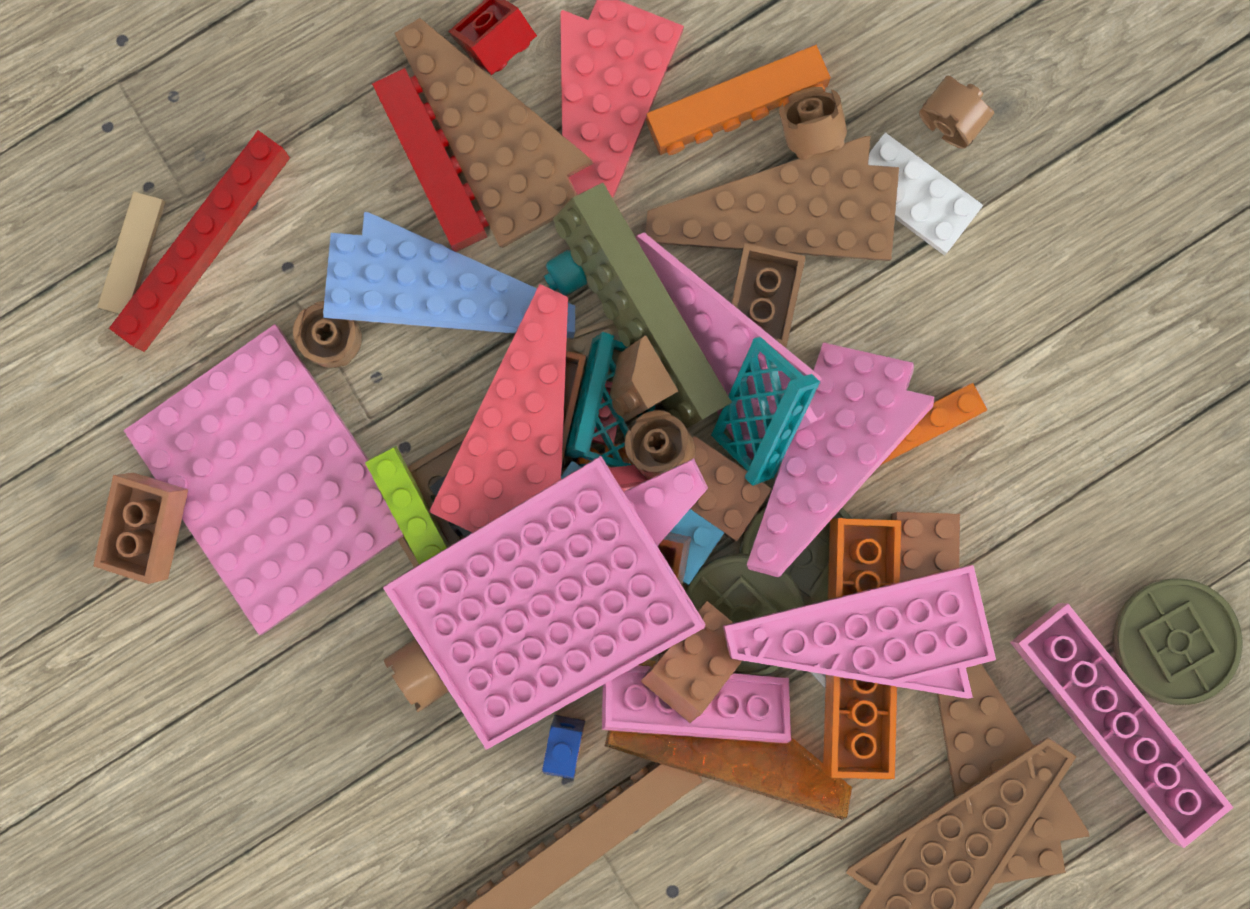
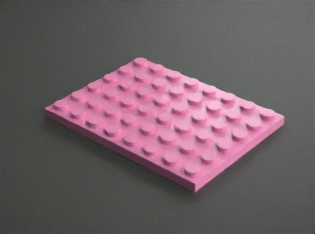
M276 324L124 430L156 480L188 489L182 520L259 635L269 631L404 536L365 464L369 459Z
M601 456L383 587L486 750L704 629L706 625Z

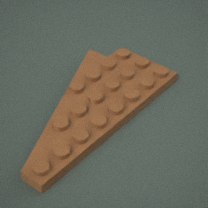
M421 18L395 32V36L499 247L504 248L553 221L554 217L573 197L577 196L569 177L594 164L592 159Z
M864 136L845 143L839 150H829L824 153L815 154L808 159H797L648 210L646 234L658 244L743 250L746 243L798 255L891 261L899 167L868 165L871 136Z
M982 664L966 668L973 698L967 699L937 693L954 798L1034 746ZM1059 785L995 884L1066 873L1060 841L1090 837L1089 831Z
M1046 737L850 865L846 870V874L870 889L858 909H979L1077 756Z

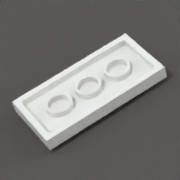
M886 132L869 153L868 165L899 167L895 219L945 256L983 205Z

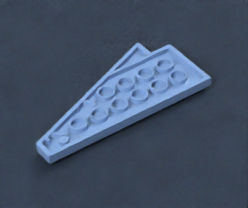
M364 212L362 235L331 233L323 318L516 334L537 288L376 215ZM568 303L567 338H574L575 305Z

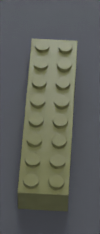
M604 183L573 197L554 217L556 231L561 238L565 239L570 247L574 262L582 267L587 277L588 286L601 300L603 311L618 329L621 342L626 347H629L644 336H647L678 390V392L660 402L664 410L677 417L686 428H689L732 403Z

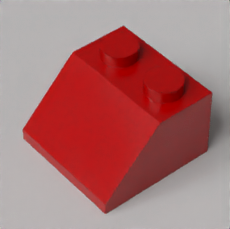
M484 0L448 31L473 61L490 75L504 69L513 56L527 49L530 42L537 37L519 8L506 0Z

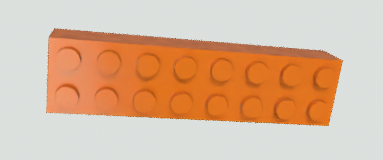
M833 518L830 520L828 600L900 582L901 520ZM826 675L823 773L831 778L895 779L896 686Z

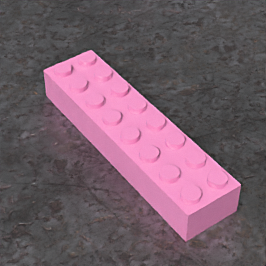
M1058 603L1010 642L1171 843L1185 848L1234 808L1068 603Z

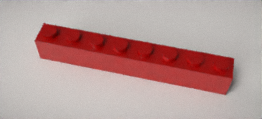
M257 130L108 329L133 347L143 352L148 349L291 157L283 147Z

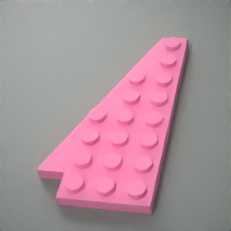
M828 343L822 344L814 368V372L822 380H820V384L809 405L818 420L795 433L783 458L747 562L749 570L779 578L933 407V396L907 391L914 370V363Z

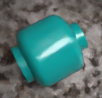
M566 250L547 262L546 269L548 274L543 277L550 289L554 291L558 289L562 295L567 296L587 284V277L582 267L574 262L571 250Z

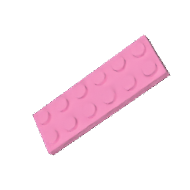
M637 665L603 684L602 730L788 743L791 741L789 678L732 674L705 711L691 723L641 682V679L651 668L650 666Z

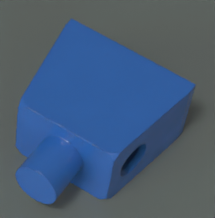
M554 715L543 763V774L574 780L585 720Z

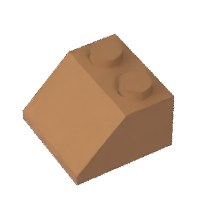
M647 336L642 337L618 355L610 397L613 400L614 410L619 416L623 417L625 422L678 392Z

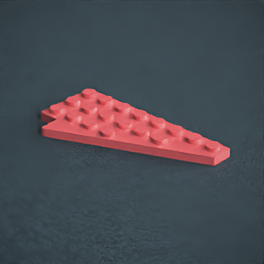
M597 0L589 20L564 10L560 14L562 135L592 159L594 163L569 177L577 195L604 183L611 197L614 198L646 122V113H649L683 33L684 26L620 0Z
M539 284L432 504L430 513L473 533L561 480L568 316L567 296Z

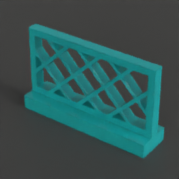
M601 332L591 342L564 455L575 459L581 457L591 461L601 456L609 467L627 466L631 464L623 462L617 451L625 446V442L615 447L606 431L618 424L626 437L629 429L624 419L614 410L613 400L607 392L605 384L606 380L615 374L616 365L612 359L614 349L622 352L628 347L622 342L614 340V335ZM607 405L616 422L604 428L598 414L599 409ZM656 405L647 409L645 413L654 411ZM595 426L598 429V432L594 433ZM598 435H601L609 449L608 452L602 455L590 451L592 439Z
M761 337L753 339L729 393L732 403L723 407L711 434L747 470L744 478L752 486L774 478L820 384V381L813 374L803 376ZM759 352L765 355L767 369H760ZM778 371H782L791 379L786 389H782ZM769 373L773 391H765L762 374ZM751 375L753 376L756 393L749 394L747 385L748 376ZM774 395L777 406L776 412L773 414L770 413L767 396ZM751 398H758L761 415L754 416ZM738 400H742L745 417L742 418L738 417L736 409ZM756 420H763L765 428L764 437L759 438ZM740 422H747L750 439H743ZM727 424H731L734 441H731L723 433ZM745 444H752L753 460L747 456Z

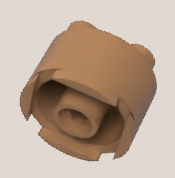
M947 75L923 104L919 111V116L932 132L937 127L944 133L941 139L957 148L965 149L994 115V111L981 99L983 92L973 84L964 86L953 77Z
M823 87L806 88L789 96V103L785 107L783 103L780 106L779 115L788 148L796 153L797 158L808 159L815 154L824 153L829 150L836 151L844 146L847 126L841 98L836 91L831 89V94L823 92Z
M324 301L316 302L314 305L302 310L293 326V338L299 351L314 364L324 368H337L348 365L357 355L362 342V333L357 320L323 318ZM331 330L333 336L325 340L322 337L323 333H329Z
M651 411L641 415L635 420L636 423L626 434V454L647 480L693 458L695 459L696 449L691 434L677 417L666 411Z
M413 639L383 659L387 668L391 666L395 673L392 675L394 681L410 704H415L417 712H420L449 692L416 639Z

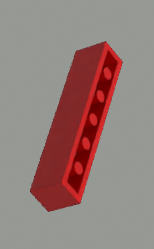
M404 68L372 83L453 251L458 252L487 238L484 228L488 227L489 224L482 210L475 211L471 203L476 198L469 183L467 182L462 185L458 174L462 173V169L455 155L449 158L445 150L449 143L442 129L436 131L431 122L436 117L429 102L422 104L418 94L422 93L423 90L416 76L409 77Z

